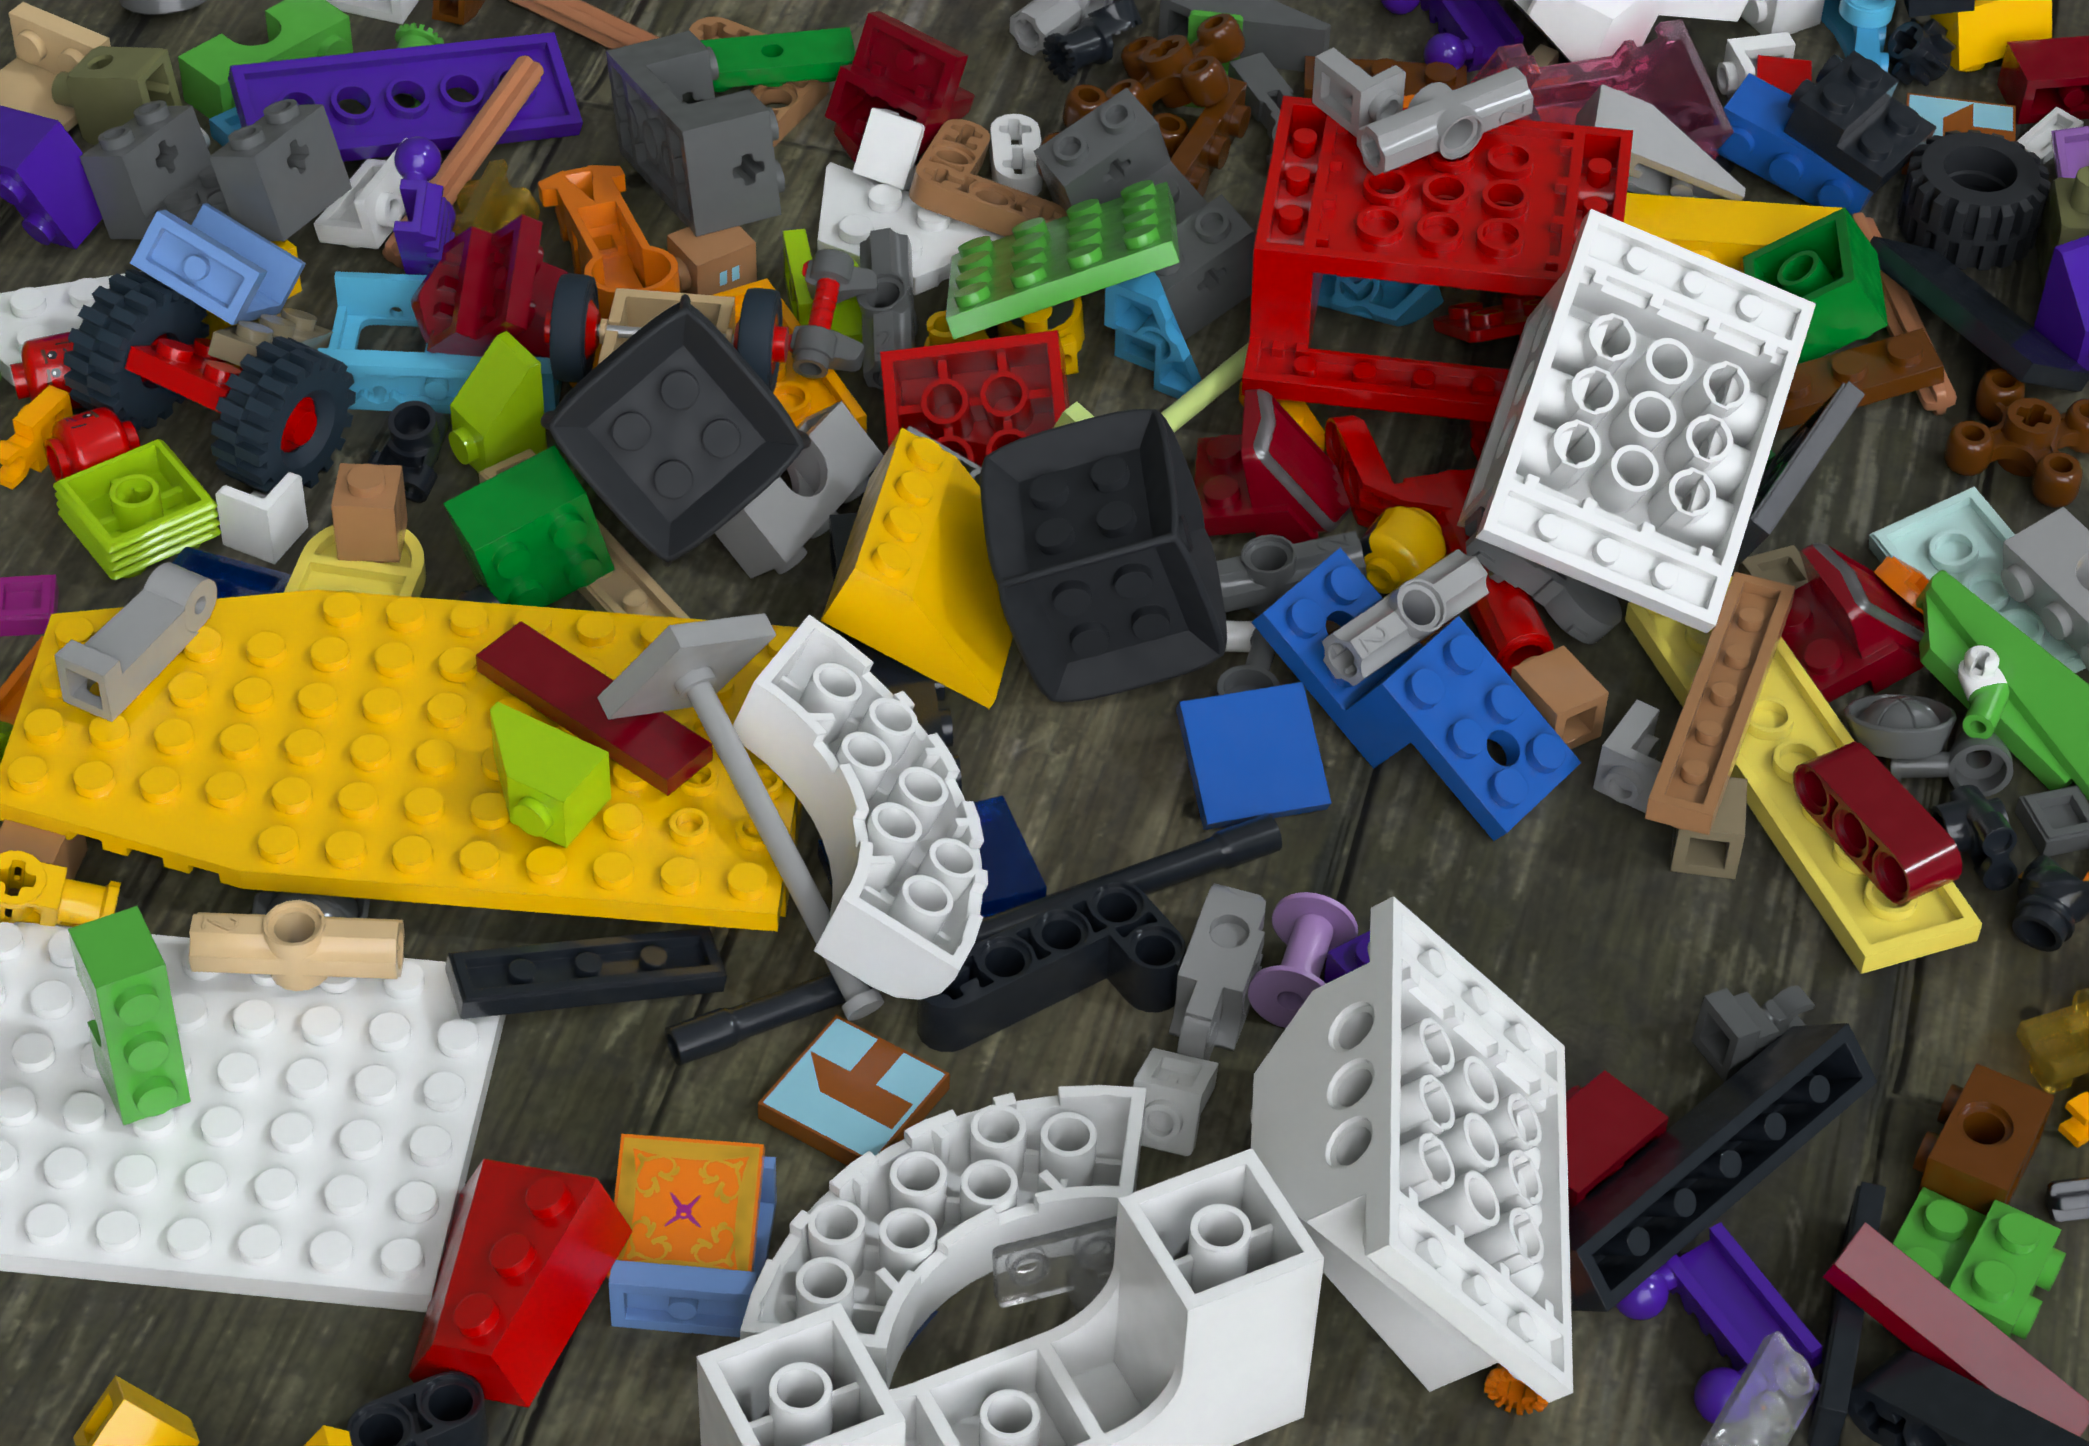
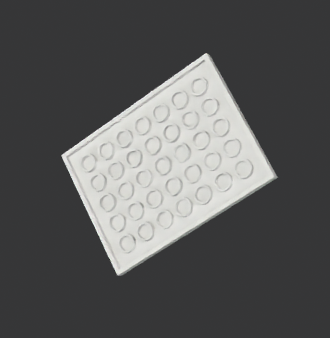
M27 922L0 923V1271L416 1312L427 1311L428 1304L433 1296L459 1193L465 1186L506 1015L460 1019L445 971L446 962L404 958L402 974L398 979L328 977L319 986L312 989L292 991L277 985L270 974L191 972L189 963L190 938L151 934L166 964L191 1102L172 1108L161 1115L147 1117L123 1126L96 1067L87 1024L88 1021L94 1020L95 1017L77 976L68 929L72 927L59 925L44 926Z

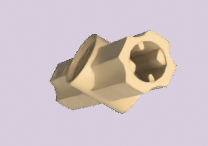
M292 900L276 905L267 915L198 912L193 914L189 931V963L191 972L270 974L277 985L292 991L312 989L319 986L328 977L398 979L402 974L405 933L403 920L325 917L321 909L313 903Z

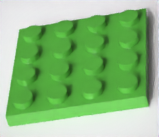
M1152 180L1140 181L1124 188L1120 192L1122 196L1120 198L1102 204L1099 203L1098 199L1085 200L1069 207L1066 210L1067 216L1047 223L1043 217L1033 218L1016 225L1012 229V235L995 241H991L990 236H982L958 247L959 253L951 258L946 321L953 339L955 340L1180 263L1175 203L1167 181L1154 185Z

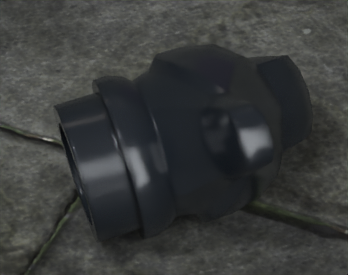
M2039 855L2026 867L2024 872L2019 874L2018 880L2021 883L2017 891L2019 902L2014 910L2015 919L2013 920L2012 928L2016 936L2028 946L2040 951L2053 952L2060 949L2063 942L2072 937L2075 931V923L2082 921L2089 914V881H2082L2062 869L2050 857Z

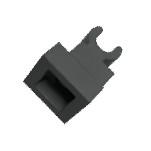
M1798 985L1782 990L1773 999L1766 1001L1761 1008L1748 992L1733 996L1725 988L1704 996L1691 1041L1720 1078L1726 1082L1792 1026L1806 1025L1798 1014L1813 1009L1815 1004Z

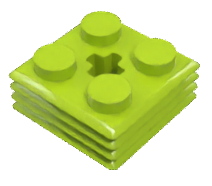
M161 439L154 440L53 484V488L57 491L55 497L58 499L56 505L60 509L58 511L59 516L112 580L138 576L145 571L146 567L175 554L193 552L203 542L221 534V530L218 527L220 522L216 518L219 515L215 509L217 503Z

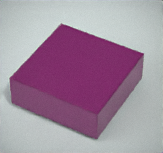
M56 574L0 577V637L45 634L51 614H55L58 611L59 587Z

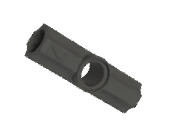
M891 228L870 231L869 237L860 243V268H867L876 273L878 292L856 296L862 313V341L865 349L863 358L864 379L868 387H876L882 391L883 380L880 352L915 348V336L920 325L914 309L911 243L908 235L896 233Z
M1356 531L1292 544L1288 539L1277 535H1261L1251 539L1244 545L1241 556L1216 561L1225 612L1248 608L1249 611L1256 615L1262 614L1340 547L1367 579L1362 546Z

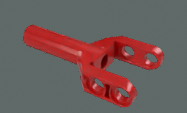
M1354 415L1329 417L1327 419L1324 433L1326 453L1338 469L1357 524L1369 528L1380 514L1391 507L1419 508L1432 515L1440 525L1446 545L1445 557L1457 549L1466 554V541L1470 537L1466 535L1465 527H1459L1457 524L1476 468L1447 470L1438 474L1404 478L1403 483L1394 484L1363 419ZM1470 420L1472 432L1470 447L1479 462L1492 422ZM1488 573L1486 586L1489 593L1467 609L1486 649L1511 677L1514 666L1519 665L1529 657L1540 656L1554 650V644L1530 595L1505 580L1500 583L1495 582L1489 578Z

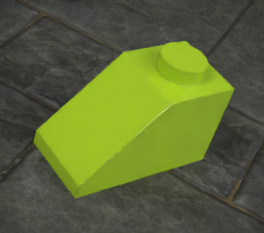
M505 331L495 337L450 404L452 431L449 433V443L451 449L462 464H470L478 473L527 449H531L535 454L547 449L546 428L541 425V418L544 414L541 362L508 331Z
M497 701L490 709L493 753L510 822L532 836H541L567 848L611 799L609 752Z

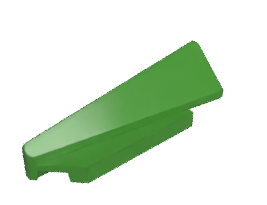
M1940 570L1932 576L1916 599V608L1923 610L1925 633L1919 643L1920 662L1969 709L1970 704L1958 679L1959 664L1964 660L1965 653L1971 647L1983 645L1993 649L2000 659L1998 668L2004 675L2009 687L2008 701L1994 733L2050 791L2066 788L2072 782H2075L2089 800V684L1946 571Z

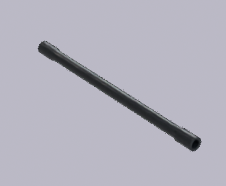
M1265 814L1217 831L1210 838L987 916L982 919L975 944L1108 881H1125L1134 884L1145 895L1217 869L1233 868L1280 851L1282 848V837L1279 827L1271 815ZM830 972L731 1008H718L665 1027V1037L674 1061L678 1066L731 1048L739 1041L841 1005L846 1001Z

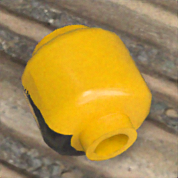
M1397 506L1386 509L1359 539L1366 564L1367 580L1377 592L1387 595L1404 582L1415 578L1443 559L1446 554L1444 536L1437 520L1428 512L1415 507Z

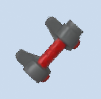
M835 249L819 250L815 253L814 260L805 262L802 269V275L805 277L810 297L814 299L808 325L796 326L794 328L793 334L789 335L788 350L792 353L794 360V371L801 376L812 379L825 377L828 369L853 372L861 368L865 354L864 344L831 329L837 303L860 294L878 292L877 275L873 270L854 267L853 259L842 251Z

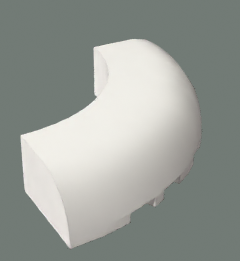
M808 615L753 682L733 727L743 746L766 763L801 801L823 840L830 863L833 899L827 926L814 952L869 986L896 998L921 1000L941 994L955 980L975 944L983 919L980 911L982 896L988 886L987 870L982 869L979 850L984 842L980 818L974 802L965 801L956 782L960 770L952 754L938 733L928 735L918 723L917 716L912 710L915 704L904 691L893 695L870 672L874 664L872 660L842 636L811 615Z
M1110 1085L1058 1087V1095L1016 1101L1014 1094L1009 1093L993 1097V1105L981 1108L980 1110L956 1116L952 1109L925 1119L904 1130L903 1140L887 1147L877 1155L870 1151L866 1152L829 1181V1191L808 1212L801 1210L791 1221L789 1235L772 1260L767 1258L751 1292L740 1329V1340L841 1302L889 1389L898 1362L916 1331L945 1301L970 1283L994 1270L1044 1254L1085 1249L1115 1250L1118 1198L1136 1192L1147 1088Z

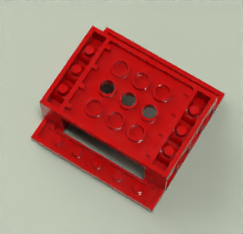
M1283 96L1254 244L1250 339L1242 376L1241 395L1245 396V390L1262 389L1269 392L1275 399L1492 422L1510 371L1509 369L1310 348L1323 274H1330L1341 277H1358L1396 281L1399 283L1454 287L1463 290L1473 289L1522 296L1545 297L1566 271L1582 220L1590 209L1624 222L1633 130L1516 119L1484 132L1478 144L1461 158L1446 159L1437 151L1375 176L1364 165L1363 156L1357 146V138L1313 104L1312 98Z

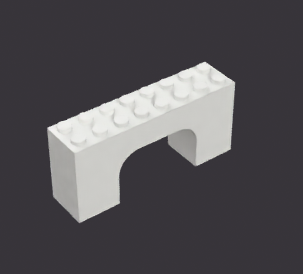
M1253 1148L1118 1198L1114 1264L1111 1275L1096 1298L1074 1317L1051 1330L911 1384L888 1389L841 1302L696 1356L701 1446H1234L1304 1418L1324 1257Z

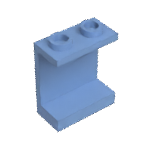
M207 203L202 204L192 225L167 210L157 211L130 262L133 266L231 325L238 324V321L260 319L262 314H280L306 265L302 260Z
M765 1157L754 1272L616 1260L611 1267L608 1283L612 1327L740 1337V1329L751 1292L769 1254L777 1203L776 1157Z

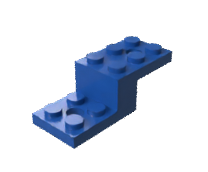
M1340 547L1251 623L1296 677L1303 682L1306 689L1373 769L1406 745L1412 743L1493 841L1497 840L1509 832L1582 762L1460 616H1457L1424 642L1418 643L1407 652L1400 654L1357 685L1352 686L1346 680L1336 679L1323 661L1325 650L1322 641L1328 636L1326 620L1333 621L1342 627L1383 599ZM1487 739L1496 741L1502 746L1507 758L1506 766L1496 763L1491 758L1487 750Z

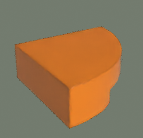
M1887 556L1874 573L1900 597L1923 614L1921 608H1916V599L1930 580L1921 571L1894 556L1892 558Z

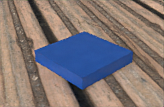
M1303 682L1181 701L1177 705L1176 712L1203 830L1237 825L1265 814H1269L1273 818L1326 810L1332 802Z

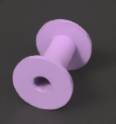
M1309 892L1291 894L1281 899L1274 909L1272 916L1273 928L1278 937L1287 945L1281 965L1264 968L1252 977L1248 987V998L1254 1010L1265 1020L1276 1026L1286 1028L1310 993L1326 984L1319 977L1325 958H1327V952L1356 938L1358 935V925L1352 913L1344 905L1325 895Z

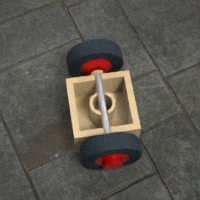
M562 274L556 286L552 308L547 309L544 327L545 343L550 344V364L555 380L562 382L578 383L592 370L599 342L602 344L598 364L648 322L679 303L682 295L687 294L690 297L691 305L717 327L769 389L774 392L779 363H786L789 345V328L782 326L780 292L764 288L747 289L742 303L740 320L735 324V297L616 288L609 319H601L595 278L584 274Z

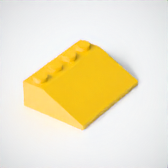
M901 428L869 478L821 621L990 709L996 700L1013 635L1003 613L998 584L994 578L988 558L980 486L956 456L943 450L935 441L926 437H919Z

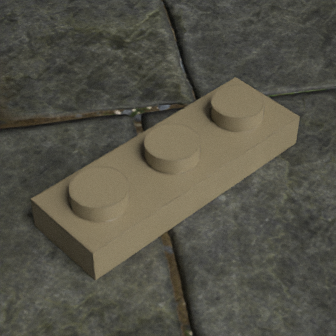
M283 308L280 314H262L260 319L238 321V324L235 326L214 331L208 355L241 366L240 362L247 354L256 357V346L264 341L272 344L273 337L282 336L286 339L289 337L318 350V348L329 347L333 331L317 326V317L310 313L292 308Z

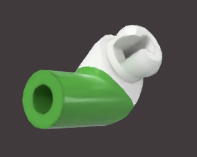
M1983 645L1974 646L1967 650L1964 660L1959 664L1958 679L1970 704L1963 720V729L1971 738L1988 739L1994 733L2007 704L2009 687L2004 675L1998 668L2000 659L1997 653Z

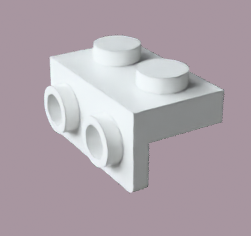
M396 150L387 160L366 159L350 179L352 189L327 207L314 223V227L320 243L346 245L351 248L379 249L393 231L394 222L401 221L406 215L399 189L400 181L403 178L397 172L394 163Z

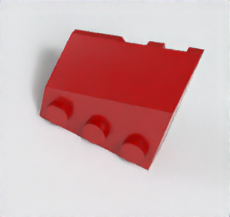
M1058 330L880 352L888 447H890L901 428L906 430L908 426H911L982 467L984 458L998 448L1020 438L1052 429L1062 413L1070 407L1065 353Z
M489 1159L482 1160L459 1193L433 1296L427 1307L408 1375L413 1383L447 1371L464 1372L474 1377L482 1386L484 1399L526 1408L530 1407L633 1232L598 1178Z

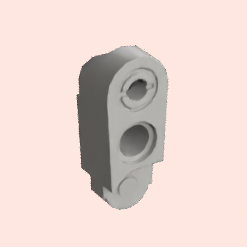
M1215 883L1211 886L1177 976L1176 1002L1169 1034L1179 1037L1178 1054L1209 1061L1214 1046L1234 1051L1251 1007L1248 998L1250 981L1258 971L1262 970L1260 964L1263 954L1261 952L1265 931H1262L1264 927L1266 901L1261 895Z

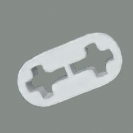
M1021 114L1000 116L992 122L990 129L989 152L992 181L1037 196L1041 192L1043 179L1039 176L1036 169L1037 159L1034 150L1039 148L1041 143L1038 123L1032 118ZM1011 140L1019 141V145H1011ZM1013 169H1022V174H1014Z

